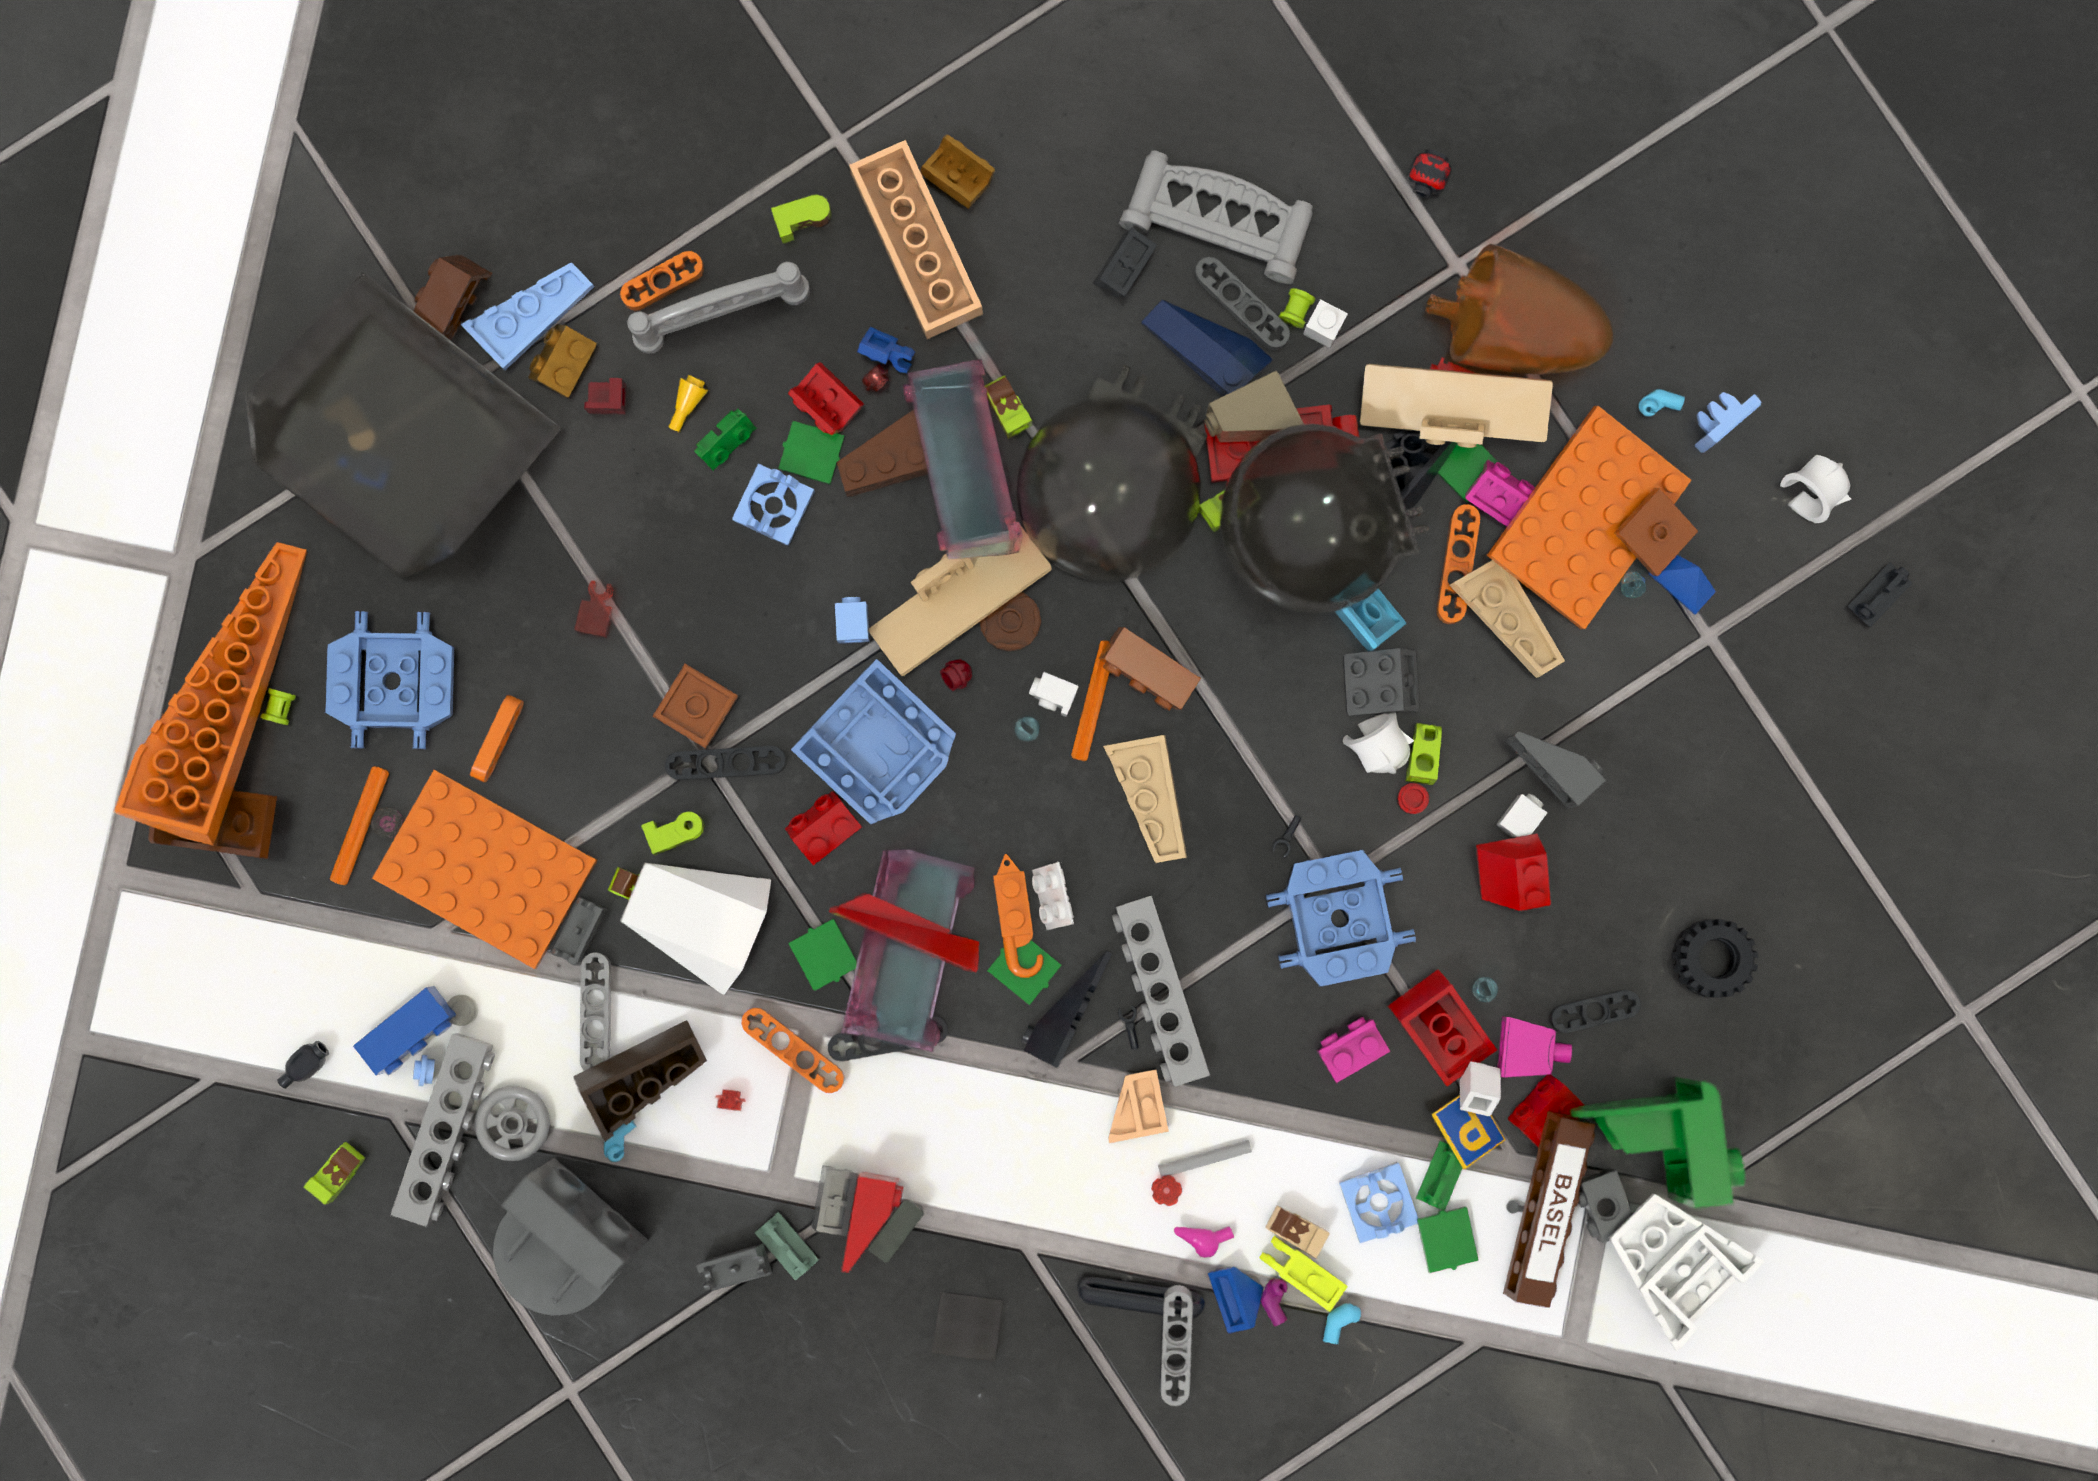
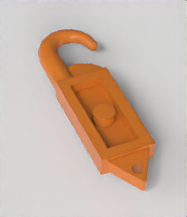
M1005 854L997 875L993 876L1005 959L1009 970L1015 976L1030 978L1041 970L1043 956L1041 954L1037 955V961L1032 968L1026 969L1019 964L1017 948L1023 947L1033 938V928L1024 871L1021 872L1010 857ZM1006 860L1010 861L1009 866L1004 865Z

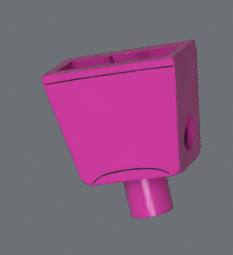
M1502 1017L1497 1068H1500L1501 1077L1552 1074L1553 1062L1570 1063L1572 1045L1555 1043L1556 1030L1511 1017Z

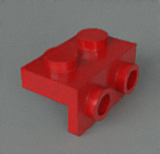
M821 362L816 363L801 383L791 388L788 392L793 398L794 405L799 410L807 412L816 420V426L824 433H829L830 435L843 431L865 405Z
M832 791L829 794L820 796L815 801L814 806L805 813L796 815L785 830L814 866L861 829L862 826L837 794Z
M1549 1074L1515 1108L1508 1117V1120L1539 1148L1548 1111L1571 1115L1572 1108L1585 1105L1565 1084Z

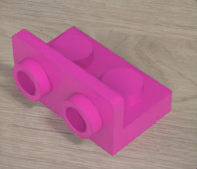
M1487 460L1484 464L1483 472L1465 493V499L1505 526H1508L1535 487L1524 479L1519 481L1513 477L1510 470L1499 462L1494 464Z
M1361 1017L1347 1026L1350 1031L1340 1037L1337 1033H1334L1320 1041L1322 1047L1317 1049V1052L1335 1083L1390 1052L1373 1019L1365 1021L1364 1017Z

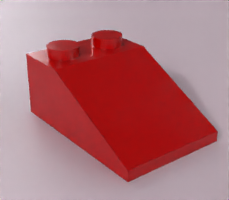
M1439 969L1388 1005L1399 1023L1447 1087L1464 1074L1470 1062L1480 1063L1497 1051L1457 991Z
M862 1172L858 1176L842 1267L843 1272L850 1271L891 1215L894 1207L899 1208L901 1205L904 1186H898L899 1178Z

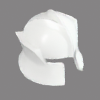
M1815 455L1800 471L1785 475L1781 481V487L1784 488L1801 481L1819 497L1814 499L1805 491H1802L1788 505L1800 516L1811 522L1821 523L1827 520L1833 507L1851 500L1847 494L1850 490V482L1845 470L1842 468L1843 463H1836L1821 455Z
M1395 712L1381 713L1359 723L1358 726L1364 734L1362 738L1353 740L1348 735L1343 737L1344 745L1351 748L1358 755L1367 773L1388 772L1395 774L1398 768L1407 763L1410 756L1409 744L1414 741L1399 728Z

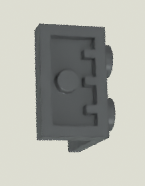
M1396 648L1344 655L1348 715L1420 712L1416 650Z

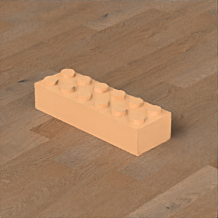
M906 140L850 164L851 175L926 338L934 337L982 315V305Z

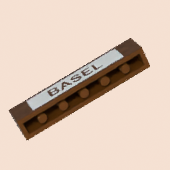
M1551 1111L1547 1112L1503 1294L1515 1302L1550 1308L1551 1301L1556 1295V1281L1559 1269L1564 1263L1566 1241L1572 1231L1571 1220L1574 1208L1579 1203V1188L1582 1177L1587 1171L1586 1160L1589 1148L1595 1138V1124L1581 1117H1572L1571 1115Z

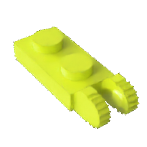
M1274 1236L1270 1242L1275 1248L1289 1255V1259L1282 1266L1268 1253L1262 1252L1259 1258L1279 1272L1278 1275L1331 1312L1348 1286L1297 1249L1293 1250Z

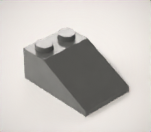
M1519 731L1505 739L1567 809L1579 806L1606 781L1602 776L1604 773L1603 769L1593 759L1588 761L1581 755Z

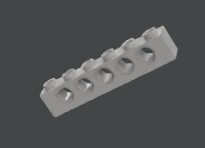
M1152 895L1115 907L1117 914L1111 916L1117 933L1123 931L1126 944L1121 945L1126 962L1133 961L1136 973L1132 974L1131 978L1136 993L1142 991L1146 1003L1141 1004V1009L1145 1021H1152L1156 1032L1150 1034L1155 1052L1162 1051L1165 1063L1160 1064L1165 1082L1171 1081L1172 1085L1176 1087L1210 1076ZM1137 923L1145 924L1149 930L1147 939L1141 942L1134 940L1131 935V929ZM1146 953H1153L1158 958V966L1153 971H1146L1141 966V958ZM1156 983H1163L1168 988V995L1162 1001H1156L1151 997V987ZM1165 1013H1173L1178 1019L1176 1028L1171 1031L1164 1030L1160 1025V1019ZM1175 1043H1183L1187 1047V1056L1183 1060L1176 1061L1170 1056V1048Z
M459 1033L451 1035L391 1212L392 1216L425 1227L432 1225L434 1220L438 1221L444 1208V1203L440 1202L444 1190L448 1191L452 1185L454 1173L451 1172L454 1160L459 1161L465 1144L461 1142L464 1130L469 1131L475 1116V1113L471 1112L474 1101L480 1100L485 1087V1083L481 1082L484 1071H489L494 1061L495 1053L491 1052L493 1044ZM464 1061L468 1062L473 1069L472 1075L468 1079H464L459 1074V1066ZM453 1091L458 1092L462 1097V1105L458 1109L451 1107L449 1104V1096ZM443 1121L449 1123L452 1127V1134L448 1139L441 1137L438 1131L439 1125ZM431 1152H437L442 1158V1164L438 1169L431 1167L428 1162ZM421 1182L428 1183L432 1189L431 1196L428 1199L421 1197L418 1192Z

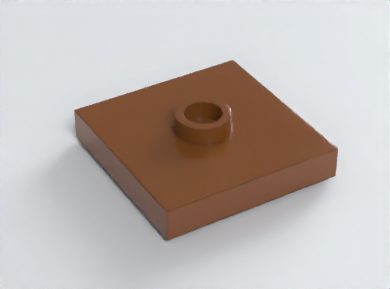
M1654 488L1614 534L1653 576H1659L1698 530L1660 488Z
M684 664L653 717L707 749L739 696L689 665Z

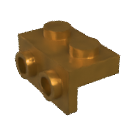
M946 134L939 148L922 165L920 172L922 176L969 209L989 187L995 169L986 160L967 149L960 141Z
M557 324L555 328L552 327L547 332L544 338L546 345L541 354H537L532 360L529 367L531 373L528 378L540 382L560 395L569 398L597 343L566 325Z

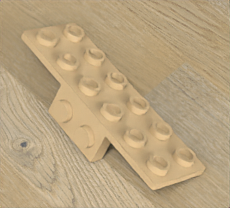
M1367 364L1364 374L1360 424L1364 426L1420 431V439H1426L1427 443L1442 445L1445 444V441L1458 442V446L1472 448L1476 447V444H1483L1484 437L1545 442L1547 440L1553 382L1544 379Z
M1016 523L971 556H968L961 546L956 550L947 552L941 558V561L933 567L919 572L911 582L917 594L871 626L869 633L901 676H905L1052 570V567L1021 525Z

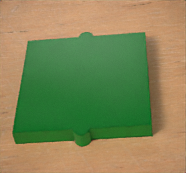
M793 421L787 442L783 443L785 449L779 470L831 485L837 462L841 460L839 454L845 436L838 433L830 435L817 427Z
M1476 444V447L1472 448L1456 445L1438 472V475L1468 503L1469 501L1465 499V493L1483 472L1486 461L1490 460L1494 464L1498 461L1481 444Z
M834 919L815 929L809 928L808 933L788 943L814 991L832 981L839 982L841 976L860 967Z
M1030 941L1023 947L1017 948L1020 966L1026 969L1032 968L1035 965L1037 955L1041 954L1043 956L1042 968L1035 976L1030 978L1015 976L1007 966L1004 948L1000 949L1001 954L987 971L1030 1005L1043 988H1048L1049 980L1062 965L1033 941Z
M1466 1206L1449 1211L1439 1210L1438 1214L1417 1219L1428 1273L1448 1268L1456 1270L1457 1266L1479 1261Z

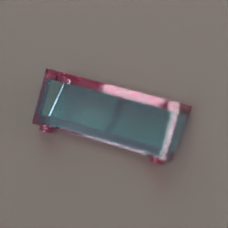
M982 359L908 373L907 384L903 385L906 403L912 402L941 528V532L937 533L940 551L946 550L948 560L1019 553L1023 538L1020 522H1015L1016 513L1013 511L987 401V389L984 386L983 377H981L985 375Z
M908 849L883 851L873 896L950 929L949 934H951L959 899L971 893L974 887V868ZM865 928L841 1033L914 1050L933 1052L940 1038V1030L937 1028V1023L932 1020L945 962Z

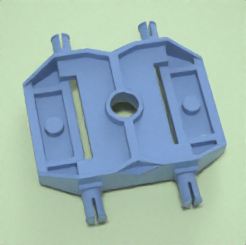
M355 611V630H353V633L328 644L325 713L350 726L352 730L350 748H364V730H367V728L393 727L412 728L414 731L413 749H426V731L452 716L454 647L432 636V632L429 631L430 613L417 612V631H415V634L370 633L367 630L368 612ZM361 650H366L364 711H360ZM419 669H420V692H419ZM391 673H397L401 679L399 687L394 690H389L385 685V679Z
M1363 850L1295 863L1286 889L1283 892L1266 894V900L1279 898V900L1267 902L1268 908L1282 904L1289 905L1295 930L1298 951L1293 954L1278 956L1279 962L1291 959L1290 962L1280 963V968L1302 966L1320 987L1388 973L1395 947H1398L1400 944L1416 942L1415 936L1403 938V936L1415 934L1414 929L1396 933L1395 931L1392 932L1383 886L1386 883L1403 881V875L1390 877V875L1402 873L1401 868L1387 871L1379 870ZM1364 882L1363 887L1304 898L1303 895L1305 893ZM1337 909L1344 910L1348 915V922L1344 927H1336L1332 924L1331 915ZM1376 938V943L1319 955H1316L1315 950Z

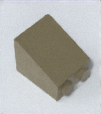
M1277 370L1209 403L1206 413L1207 419L1204 420L1209 434L1212 437L1216 435L1219 442L1295 440L1301 436L1305 427Z

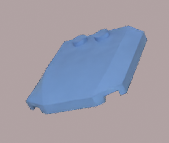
M876 659L799 739L791 750L867 822L873 824L885 818L903 813L945 769L956 733Z

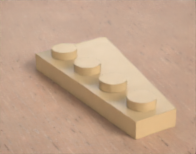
M1492 560L1450 584V587L1536 678L1565 662L1518 580Z
M1166 735L1104 746L1155 863L1187 858Z

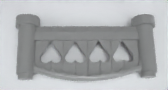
M1151 151L1150 155L1146 157L1129 208L1122 213L1119 221L1120 226L1126 230L1133 228L1141 234H1148L1151 223H1155L1266 261L1268 263L1264 274L1268 278L1284 284H1292L1297 273L1295 264L1313 215V206L1311 204L1298 200L1295 201L1294 205L1288 206L1274 195L1248 181L1210 169L1168 165V157L1165 154ZM1171 181H1177L1180 186L1188 185L1193 191L1190 196L1175 207L1172 206L1167 187ZM1199 191H1206L1209 196L1218 195L1222 201L1220 205L1204 217L1201 216L1196 197ZM1228 201H1235L1238 206L1247 205L1250 208V214L1233 227L1230 226L1225 207ZM1260 210L1264 211L1267 216L1276 215L1279 218V224L1262 237L1259 236L1254 214Z
M784 262L778 266L776 272L705 292L647 315L641 311L634 312L628 318L627 324L632 333L635 346L643 353L652 354L662 348L665 340L664 335L779 296L788 304L798 305L808 298L810 288L807 279L800 273L798 266L793 262Z

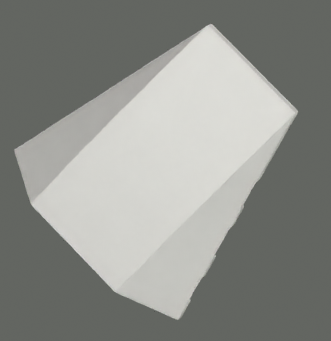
M644 863L620 921L724 995L743 970L765 917L771 879Z
M1654 1193L1609 1237L1676 1352L1699 1330L1693 1323L1736 1280L1744 1284L1765 1263L1764 1260Z

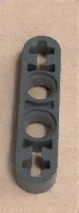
M1205 257L1200 260L1195 271L1198 283L1265 347L1270 350H1279L1285 347L1290 336L1288 326L1219 260L1214 257ZM1214 266L1216 268L1214 275L1219 280L1222 279L1223 275L1227 279L1222 281L1216 290L1214 286L1217 281L1211 276L1204 278V269L1202 267L1211 268ZM1233 285L1239 289L1240 296L1237 300L1228 301L1224 298L1222 291L1226 286ZM1248 307H1258L1262 312V318L1257 322L1247 320L1244 313ZM1267 317L1272 320L1268 323V327L1273 331L1278 329L1282 331L1280 336L1282 341L1277 339L1273 342L1270 341L1271 333L1265 327L1262 332L1258 330L1265 323Z

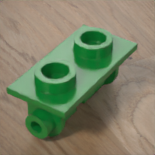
M738 408L734 412L731 410L716 425L723 432L722 434L717 436L711 430L696 444L697 448L694 452L712 471L724 463L729 455L741 443L748 440L751 433L757 429L750 419Z
M1439 1141L1416 1196V1199L1443 1211L1447 1207L1463 1169L1449 1144Z

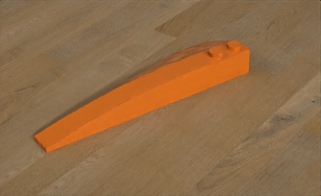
M276 542L255 573L256 577L249 588H245L239 597L240 601L233 612L227 615L222 623V628L215 638L212 637L186 676L185 683L179 692L174 694L169 701V707L161 719H157L151 728V734L145 743L141 744L135 752L114 809L116 814L181 838L214 846L273 672L307 555L306 549Z

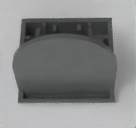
M553 1158L526 1176L502 1204V1207L508 1212L502 1218L495 1234L493 1259L502 1285L518 1303L532 1311L545 1315H567L583 1310L595 1302L649 1240L557 1159Z

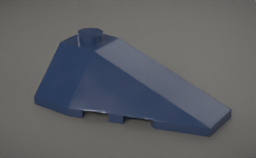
M1161 300L1141 322L1222 397L1252 383L1273 361L1250 338L1164 300Z

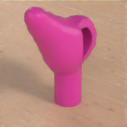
M1230 1226L1215 1232L1198 1228H1174V1233L1195 1248L1196 1253L1203 1258L1214 1256L1218 1250L1219 1243L1234 1238Z

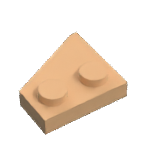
M1156 1069L1125 1075L1108 1137L1109 1143L1169 1132Z

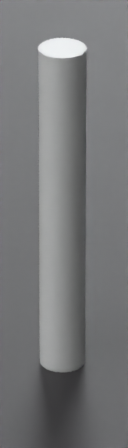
M1247 1140L1159 1165L1158 1168L1161 1178L1251 1153L1252 1151Z

